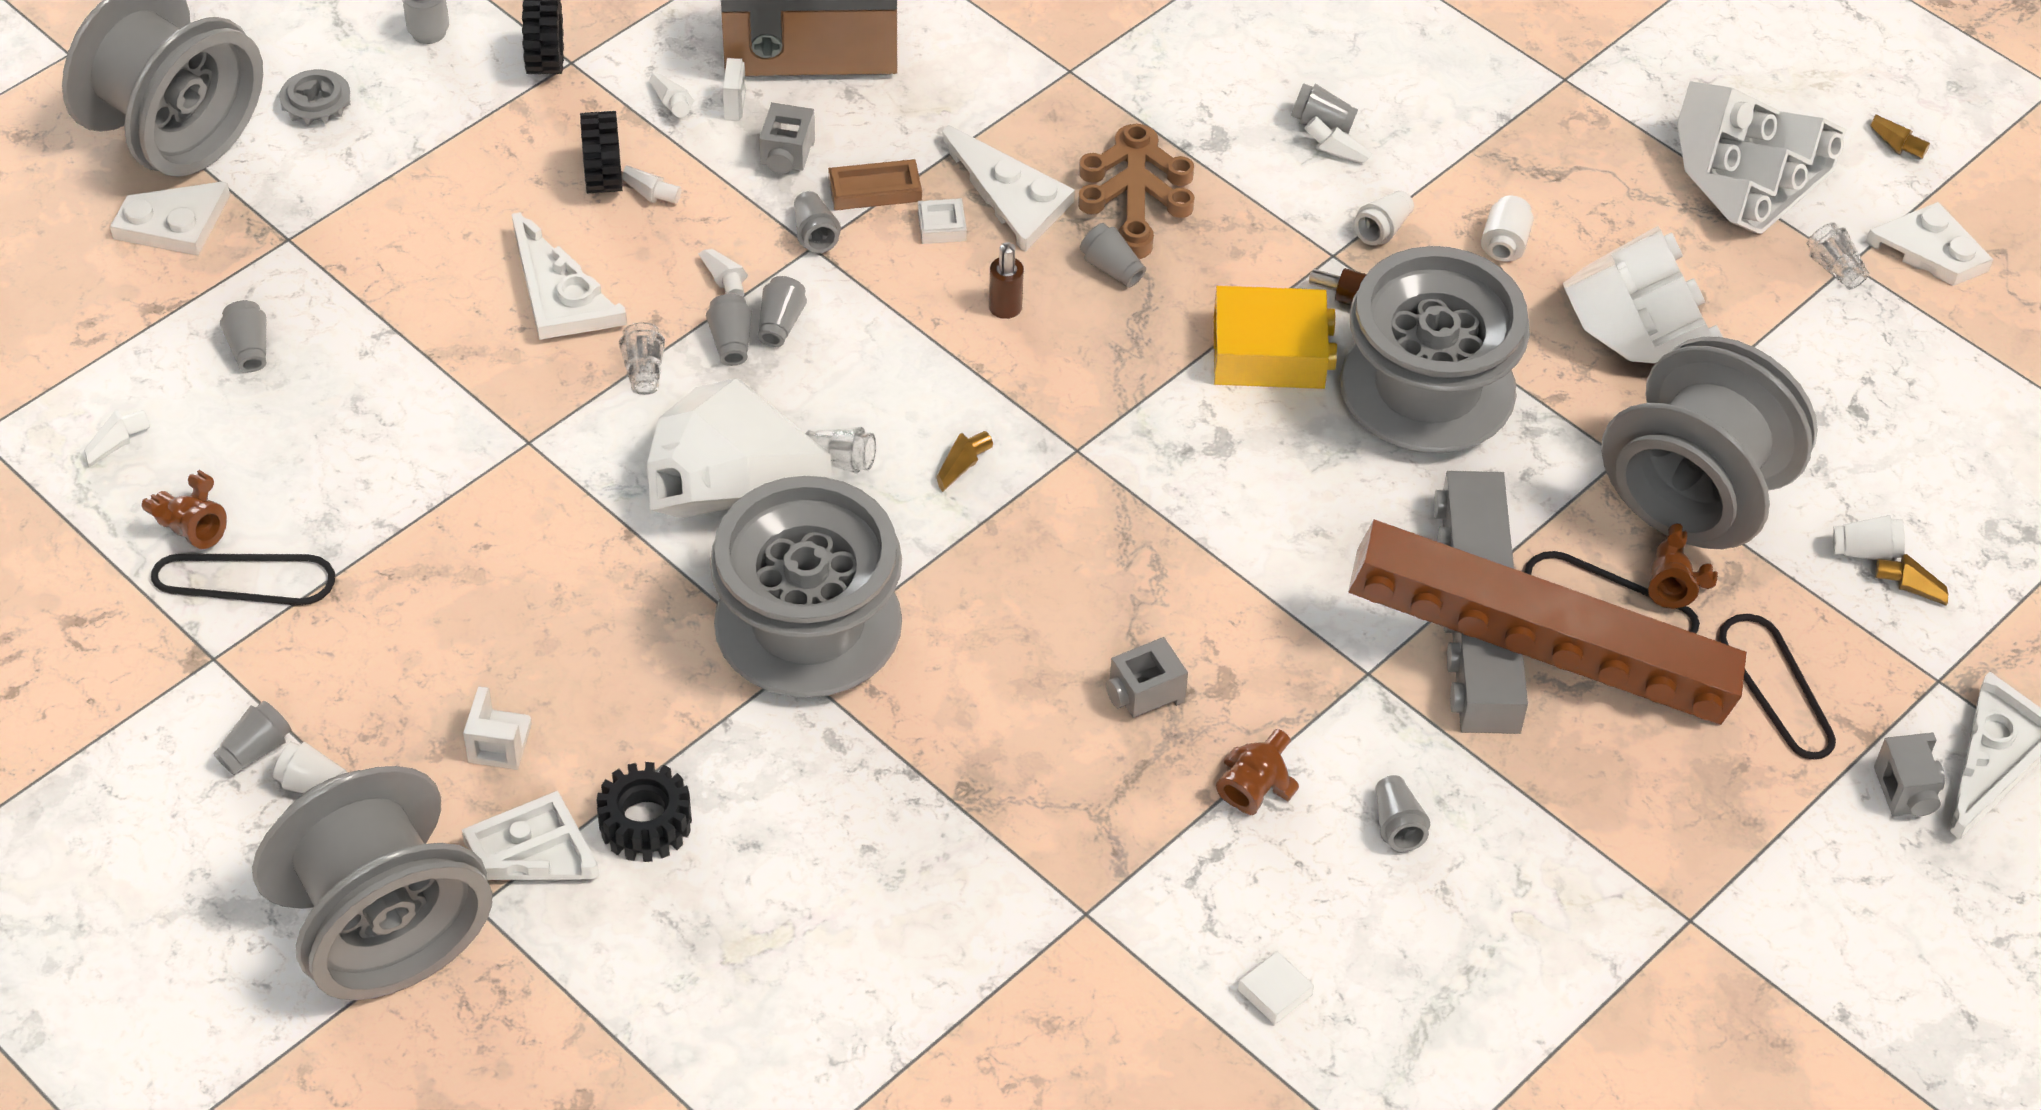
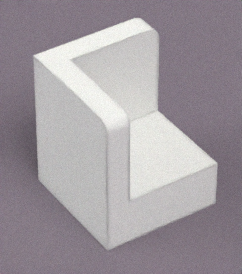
M478 686L463 732L468 763L518 770L532 725L531 717L526 714L493 710L490 690L487 687Z

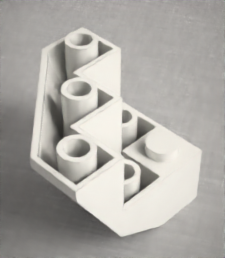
M1694 81L1689 82L1677 122L1685 172L1729 222L1758 234L1765 232L1834 172L1837 159L1843 151L1844 136L1847 130L1825 118L1779 111L1732 87Z
M1659 226L1588 264L1563 283L1583 329L1629 361L1657 363L1662 356L1687 340L1699 337H1723L1717 325L1708 328L1699 311L1698 306L1706 302L1695 279L1685 281L1675 261L1682 258L1683 254L1673 233L1671 232L1664 236Z
M739 379L695 387L658 419L647 460L650 510L678 518L730 509L736 501L749 491L765 483L782 478L817 476L833 479L831 455Z

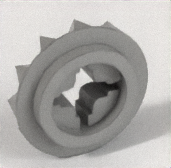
M314 69L300 72L289 78L280 90L279 97L282 111H287L292 121L303 119L307 125L319 119L326 124L329 116L342 117L343 108L351 105L348 82L341 75L329 70ZM319 91H321L323 97L318 98L316 102H309L314 100L315 96H318Z

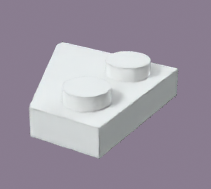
M215 182L127 195L110 226L112 237L114 240L198 256L230 197L228 183Z
M1939 202L1870 229L1866 240L1871 247L1876 249L1884 243L1904 253L1902 262L1917 269L1929 271L1935 278L1952 286L1989 272L1993 258Z
M558 791L462 829L463 841L468 849L481 858L487 872V880L594 879L599 877L598 864Z

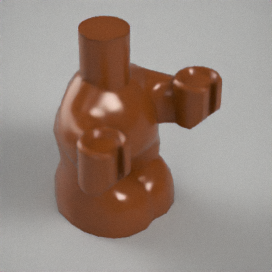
M201 470L197 471V475L190 474L188 476V484L193 488L190 496L174 497L166 491H161L156 495L152 494L150 500L147 498L142 500V509L155 517L159 525L170 527L174 533L184 536L187 542L198 549H208L217 544L223 537L227 525L226 511L219 503L208 500V492L213 488L214 480Z
M1679 523L1669 527L1668 537L1657 547L1656 559L1651 566L1652 577L1648 586L1649 596L1655 604L1663 608L1676 609L1685 607L1698 597L1699 586L1711 589L1717 583L1718 572H1713L1712 564H1703L1697 572H1693L1692 564L1684 554L1688 533L1686 530L1682 531L1683 526Z
M1275 729L1265 742L1234 747L1224 760V764L1231 769L1225 772L1216 783V789L1220 797L1229 805L1248 815L1257 813L1263 803L1264 796L1271 787L1274 794L1289 802L1299 789L1298 782L1288 775L1287 767L1281 756L1282 752L1291 742L1290 737L1284 731Z

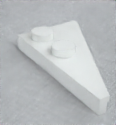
M950 125L942 131L943 142L948 146L949 154L956 163L961 161L970 173V182L986 204L994 208L995 216L1000 223H1007L1016 235V244L1021 250L1026 252L1074 203L1075 189Z
M521 212L512 214L513 228L539 340L627 325L626 311L623 305L620 303L614 305L601 293V285L592 276L584 274L581 266L560 246L553 248L542 237L541 229L532 220L523 217Z
M1991 672L1985 675L1980 688L1950 832L1959 839L1973 828L2041 762V708Z

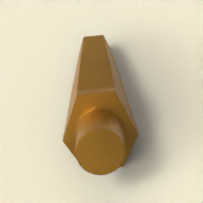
M1875 114L1871 127L1897 154L1900 155L1904 150L1917 157L1924 158L1929 149L1930 142L1912 135L1913 131Z
M983 431L970 438H967L963 433L959 434L936 477L942 492L976 464L978 454L993 447V441L988 432Z
M1908 554L1903 555L1901 562L1877 560L1875 578L1899 581V590H1905L1947 606V586Z

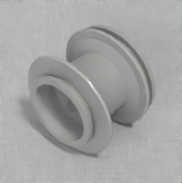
M102 0L84 19L68 50L63 68V100L69 115L77 124L88 130L102 132L124 126L129 151L139 164L150 170L160 171L165 175L186 176L201 171L216 162L231 148L246 128L257 106L262 90L263 60L255 42L245 34L239 25L230 19L208 17L190 22V10L186 0Z
M1425 246L1400 251L1381 260L1369 270L1361 282L1350 308V329L1355 344L1346 355L1340 373L1341 391L1352 415L1368 431L1382 440L1401 448L1419 452L1444 453L1460 451L1479 445L1493 437L1506 424L1513 412L1517 394L1516 381L1512 369L1524 355L1530 336L1527 304L1516 282L1501 267L1482 256L1461 249L1441 246Z
M1723 337L1690 339L1662 356L1652 367L1646 382L1645 396L1647 403L1628 407L1619 412L1608 423L1602 438L1601 452L1603 463L1610 482L1621 499L1649 526L1668 536L1669 527L1679 523L1683 526L1682 531L1686 530L1688 533L1686 542L1688 545L1705 549L1722 550L1734 548L1751 541L1763 529L1768 519L1770 507L1768 491L1780 489L1793 483L1805 471L1817 439L1816 414L1801 384L1785 367L1766 353L1738 340Z
M817 476L788 477L765 483L749 491L736 501L723 516L716 532L710 557L712 582L720 597L714 619L716 641L723 657L731 667L750 683L767 691L786 696H827L849 690L870 679L884 667L892 656L900 639L902 627L900 603L895 594V589L901 576L902 554L894 526L886 511L875 499L861 489L843 481Z
M400 766L373 767L344 773L316 785L301 795L286 809L265 834L256 851L252 865V874L259 893L269 902L282 907L313 908L299 931L296 942V959L302 971L315 981L319 989L329 996L344 1000H364L389 995L413 986L453 961L475 939L488 919L492 907L493 892L487 880V872L481 858L472 850L461 845L448 843L426 844L438 823L441 813V795L436 783L427 774L416 769Z

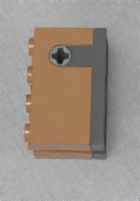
M721 0L725 70L727 58L742 59V62H744L745 76L897 74V0Z

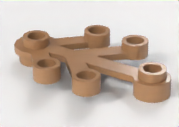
M1129 124L1117 131L1113 147L1101 155L1087 153L1080 158L1079 176L1084 181L1090 183L1101 181L1105 177L1107 170L1122 161L1127 162V168L1101 186L1094 184L1083 186L1079 191L1078 207L1086 214H1098L1104 209L1105 204L1127 190V221L1118 231L1136 256L1142 259L1152 252L1154 232L1145 221V191L1165 205L1169 214L1177 218L1188 217L1192 214L1195 199L1194 194L1186 188L1172 189L1147 170L1145 162L1149 161L1165 172L1168 181L1176 186H1185L1192 182L1194 163L1191 159L1183 156L1173 158L1158 147L1159 138L1152 128L1143 124Z

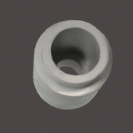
M402 0L407 30L417 42L433 44L444 38L449 27L446 0Z

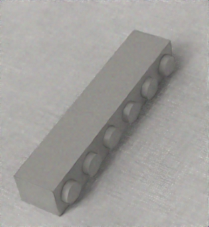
M1447 471L1443 490H1436L1434 496V516L1437 519L1443 520V527L1438 529L1437 542L1514 569L1504 472ZM1444 627L1445 633H1452L1453 643L1449 642L1447 649L1448 672H1456L1457 682H1452L1450 705L1451 712H1457L1460 715L1461 733L1521 734L1528 706L1523 655Z

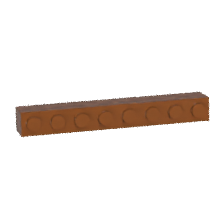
M1373 519L1357 549L1348 593L1373 603L1387 606L1415 616L1418 619L1435 623L1463 633L1466 636L1480 639L1514 653L1528 656L1556 666L1559 669L1573 672L1607 686L1621 689L1649 699L1652 702L1666 705L1722 725L1742 697L1746 651Z

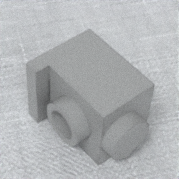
M771 102L759 137L760 164L767 165L769 169L779 174L788 173L791 169L803 171L810 148L815 143L814 109ZM781 123L798 125L800 127L798 132L781 129Z
M1165 637L1112 657L1110 680L1106 682V689L1113 705L1118 709L1126 706L1134 718L1171 702H1174L1176 706L1185 703L1188 671Z
M1934 732L1887 737L1884 739L1874 769L1892 816L1908 814L1926 816L1939 809L1941 802L1938 794L1944 788L1945 775L1941 763L1937 760L1934 761L1932 755L1937 741Z

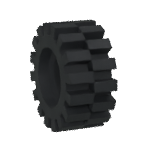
M523 0L522 45L526 74H562L564 30L561 0Z
M616 111L580 113L587 194L623 191Z
M645 762V770L638 771L637 764L632 763L628 764V774L624 775L620 769H617L612 773L613 783L607 779L604 780L601 785L602 793L597 794V814L602 839L605 845L610 843L612 852L619 855L625 849V857L631 861H635L637 853H643V862L653 861L652 852L658 851L661 859L670 856L669 845L676 850L683 845L682 836L688 838L691 831L690 823H692L689 789L687 785L684 786L683 778L678 773L672 777L671 768L662 765L659 772H655L654 762ZM642 802L656 803L664 808L662 815L653 820L643 822L627 818L625 811L629 807Z

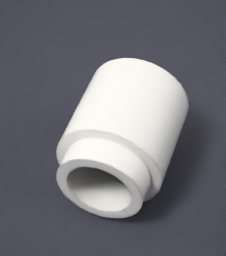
M1509 195L1500 198L1491 207L1481 239L1482 249L1491 258L1510 262L1523 256L1534 221L1531 206L1526 200L1518 196Z

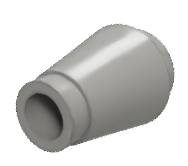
M1303 83L1291 116L1300 119L1299 124L1307 125L1312 118L1317 116L1330 129L1338 127L1341 131L1349 134L1358 109L1316 83L1314 87Z
M811 191L799 194L794 201L799 243L814 253H824L831 250L839 240L841 232L839 221L823 203L818 194Z
M1100 223L1090 230L1081 242L1080 250L1085 254L1084 259L1086 262L1123 283L1128 288L1137 284L1144 276L1146 267L1141 263L1116 227L1109 228L1105 223Z
M776 276L763 288L758 339L768 346L780 347L784 344L785 339L807 304L805 287L796 279L787 276Z
M724 294L715 297L710 302V308L706 312V318L720 356V361L728 366L740 365L748 358L747 351L752 310L746 304V300L736 294Z
M242 300L227 305L222 312L223 317L220 320V327L238 363L239 369L243 372H255L263 369L267 363L266 314L253 301Z
M262 701L256 708L250 705L213 754L231 774L235 775L241 769L246 768L286 743L284 737L292 729L284 717L272 705Z
M1391 775L1381 779L1375 788L1381 838L1396 851L1407 852L1419 848L1426 842L1429 836V817L1402 777Z

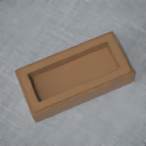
M916 159L828 168V180L834 211L922 201V187Z

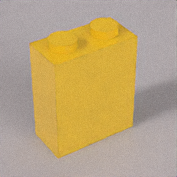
M1216 286L1213 313L1214 385L1325 389L1327 370H1336L1337 343H1331L1328 339V336H1334L1336 316L1335 309L1327 308V291L1323 289Z

